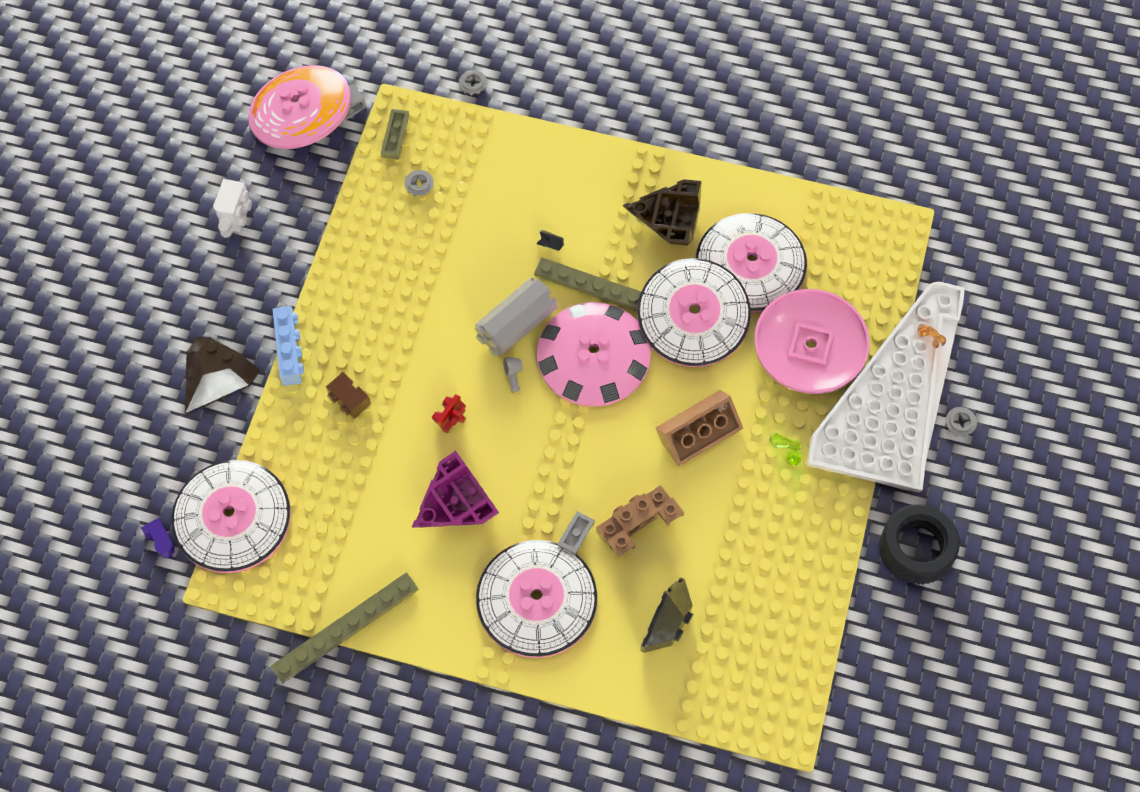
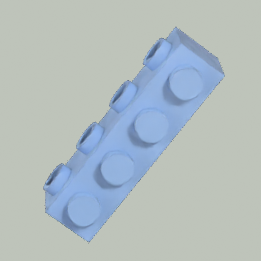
M292 306L274 308L273 318L280 379L283 386L301 384L304 367L303 363H300L302 349L301 346H298L300 332L299 329H296V324H299L297 312H293Z

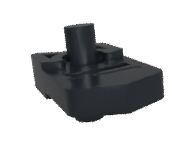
M545 230L539 232L541 239L538 240L537 245L560 251L564 246L563 237Z

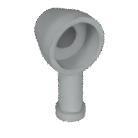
M505 357L503 360L505 374L509 378L511 393L520 391L516 374L522 371V361L519 358Z

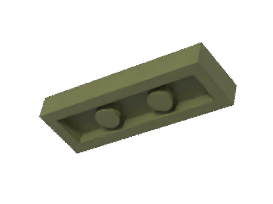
M391 109L381 150L382 158L399 160L410 116L409 111Z

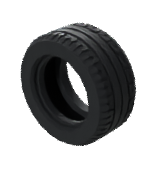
M914 504L913 506L909 505L897 510L887 521L879 541V551L885 567L895 577H898L900 580L902 579L904 582L907 581V583L924 585L925 583L930 584V582L933 583L941 579L954 564L960 550V537L956 526H954L955 524L944 512H940L939 509L937 510L929 505ZM912 527L926 529L938 541L940 547L939 556L928 562L914 561L907 557L900 548L898 541L899 533Z

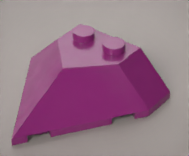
M456 450L439 462L436 468L437 472L434 479L431 480L412 528L482 525L499 514L497 508Z

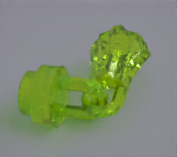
M774 433L770 437V444L774 448L793 450L787 452L786 459L788 464L796 466L802 461V454L797 452L802 447L799 441L786 438L779 433ZM790 443H795V447L790 446Z

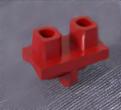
M456 394L453 398L446 396L442 403L445 408L444 411H435L432 416L433 421L445 433H448L457 422L464 423L466 420L463 415L466 411V405L461 401V397Z

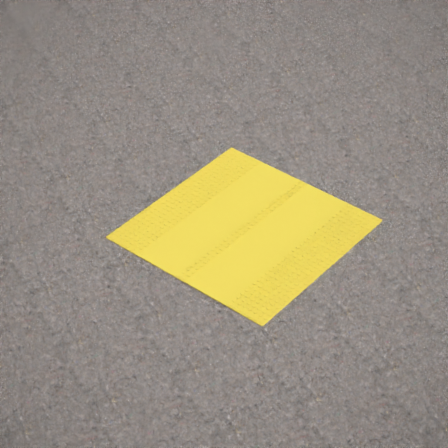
M382 84L294 309V313L297 312L299 324H296V329H299L300 340L298 341V346H301L302 349L300 363H303L304 367L302 383L283 386L279 375L278 356H276L237 460L249 461L265 467L281 481L288 494L291 506V520L288 532L279 548L267 560L251 569L235 573H218L196 565L183 597V602L191 606L311 638L407 572L419 590L339 646L804 772H812L876 482L807 466L811 436L855 379L840 389L822 394L797 392L775 381L764 370L755 351L754 334L758 319L762 314L760 312L751 313L749 328L743 342L726 359L705 367H686L667 361L650 347L651 358L648 372L641 385L631 395L607 406L588 407L568 402L554 393L541 376L537 362V346L545 326L561 311L582 303L598 302L610 304L625 310L638 321L637 311L536 277L534 272L542 257L642 291L648 279L663 266L681 259L696 258L701 238L715 223L726 217L743 213L766 215L787 225L798 236L804 247L807 258V270L804 282L799 290L818 289L833 293L849 302L863 318L870 340L869 353L863 367L864 369L915 303L934 210ZM391 109L406 110L410 114L399 160L381 157ZM416 170L428 172L434 181L433 189L430 190L429 194L426 193L422 197L420 195L414 197L405 188L407 175ZM417 179V180H418L417 185H418L419 188H421V187H422V186H421V185H422V184H421V181H419V179ZM682 179L702 182L700 211L694 239L688 246L669 244L627 211L623 205L628 202L630 204L640 200V197L661 188L674 186ZM545 230L563 237L564 246L560 251L537 245L538 240L541 239L539 232ZM753 255L747 256L749 261L757 260ZM531 277L534 280L539 279L551 291L549 295L551 300L553 298L556 299L557 309L507 352L495 357L489 351V347L486 344L483 345L477 340L476 336L478 333L475 330V324ZM693 305L689 308L690 312L693 314H696L700 311L699 307L696 305ZM808 341L805 343L808 348L816 347L814 342ZM597 347L589 348L590 353H597L599 351ZM505 357L519 358L522 361V371L516 374L520 391L511 393L509 378L505 374L503 364ZM342 372L354 382L352 385L355 389L359 386L369 396L371 405L355 419L351 415L346 416L341 411V406L337 402L334 404L327 397L326 386ZM719 390L730 395L743 429L678 466L663 446L655 427ZM456 394L461 397V401L466 405V411L463 414L466 420L464 423L457 422L448 433H445L433 421L432 416L435 411H444L445 408L442 403L446 396L453 398ZM456 450L497 508L499 514L482 525L412 528L431 480L434 479L437 472L436 468L439 462ZM661 485L669 497H673L683 510L684 516H680L667 526L658 515L656 520L630 536V539L635 544V548L630 549L618 558L613 550L596 533V527L611 518L613 511L617 507L630 503L629 501L634 496H640L644 493L648 494ZM232 508L227 509L224 515L230 517L234 514L235 510ZM577 511L595 520V523L577 552V555L589 567L597 588V609L587 633L568 650L543 658L519 656L500 647L483 628L477 611V586L486 566L498 553L520 542L545 540L559 543ZM679 578H684L693 605L691 613L694 615L690 623L684 624L681 629L684 631L682 637L678 642L675 640L672 646L643 653L641 651V644L649 632L647 630L658 605H660L664 591H667L676 581L678 582ZM540 591L531 593V598L534 600H539L542 597Z

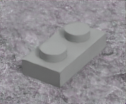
M577 511L560 539L558 546L576 555L594 525L595 520Z

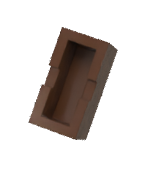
M342 372L326 386L327 397L334 404L337 402L341 406V411L346 416L351 415L355 419L371 405L369 396L359 386L355 389L352 385L354 382Z

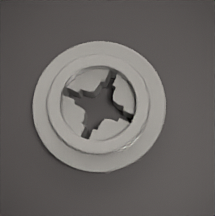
M470 70L461 75L459 86L465 94L470 93L472 96L477 93L479 95L481 91H485L487 79L482 72ZM475 79L476 84L472 87L471 83Z
M416 170L407 175L405 188L414 197L416 195L422 197L426 193L429 194L430 190L433 189L434 181L428 172ZM417 179H419V181H421V184H422V185H421V186H422L421 188H419L418 185H417V182H418Z
M956 407L948 412L946 425L949 428V432H953L956 436L961 435L965 437L973 433L977 426V419L969 409ZM959 418L961 421H965L963 428L960 424L956 423Z

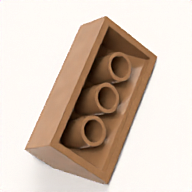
M719 390L655 428L663 446L675 463L680 466L742 430L743 425L731 396Z

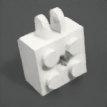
M223 179L213 208L219 220L218 228L221 231V236L224 238L231 236L233 231L240 232L242 226L246 224V214L251 210L252 201L249 198V192L246 189L245 183Z

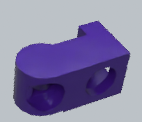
M159 518L141 527L148 540L153 538L155 542L154 548L160 557L170 558L175 553L174 544Z

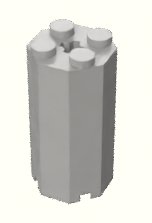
M531 277L475 324V330L478 333L476 336L477 340L483 345L486 344L489 347V351L495 357L503 355L557 309L556 299L553 298L551 300L549 288L539 279L534 280Z

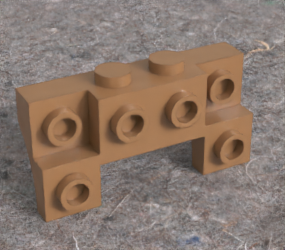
M661 485L648 494L644 493L640 496H634L629 501L630 503L617 507L613 511L611 518L596 527V533L613 550L618 558L630 549L635 548V544L630 539V536L656 520L658 515L667 526L680 516H684L683 510L673 497H669Z

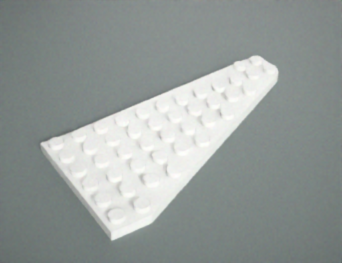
M934 282L923 291L811 436L807 466L918 493L923 490L926 459L955 332L962 311L965 288L943 282Z

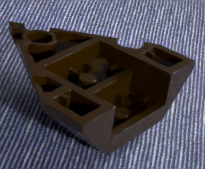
M682 179L674 186L661 188L640 197V200L631 204L628 202L623 207L669 244L688 246L694 239L700 211L702 182Z
M197 337L186 352L185 414L187 415L198 407H205L232 395V392L250 387L260 373V370L241 353L213 338Z

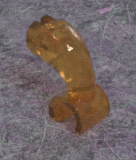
M923 325L917 330L920 337L931 336L934 338L932 342L934 348H938L939 342L942 346L946 343V338L931 326Z

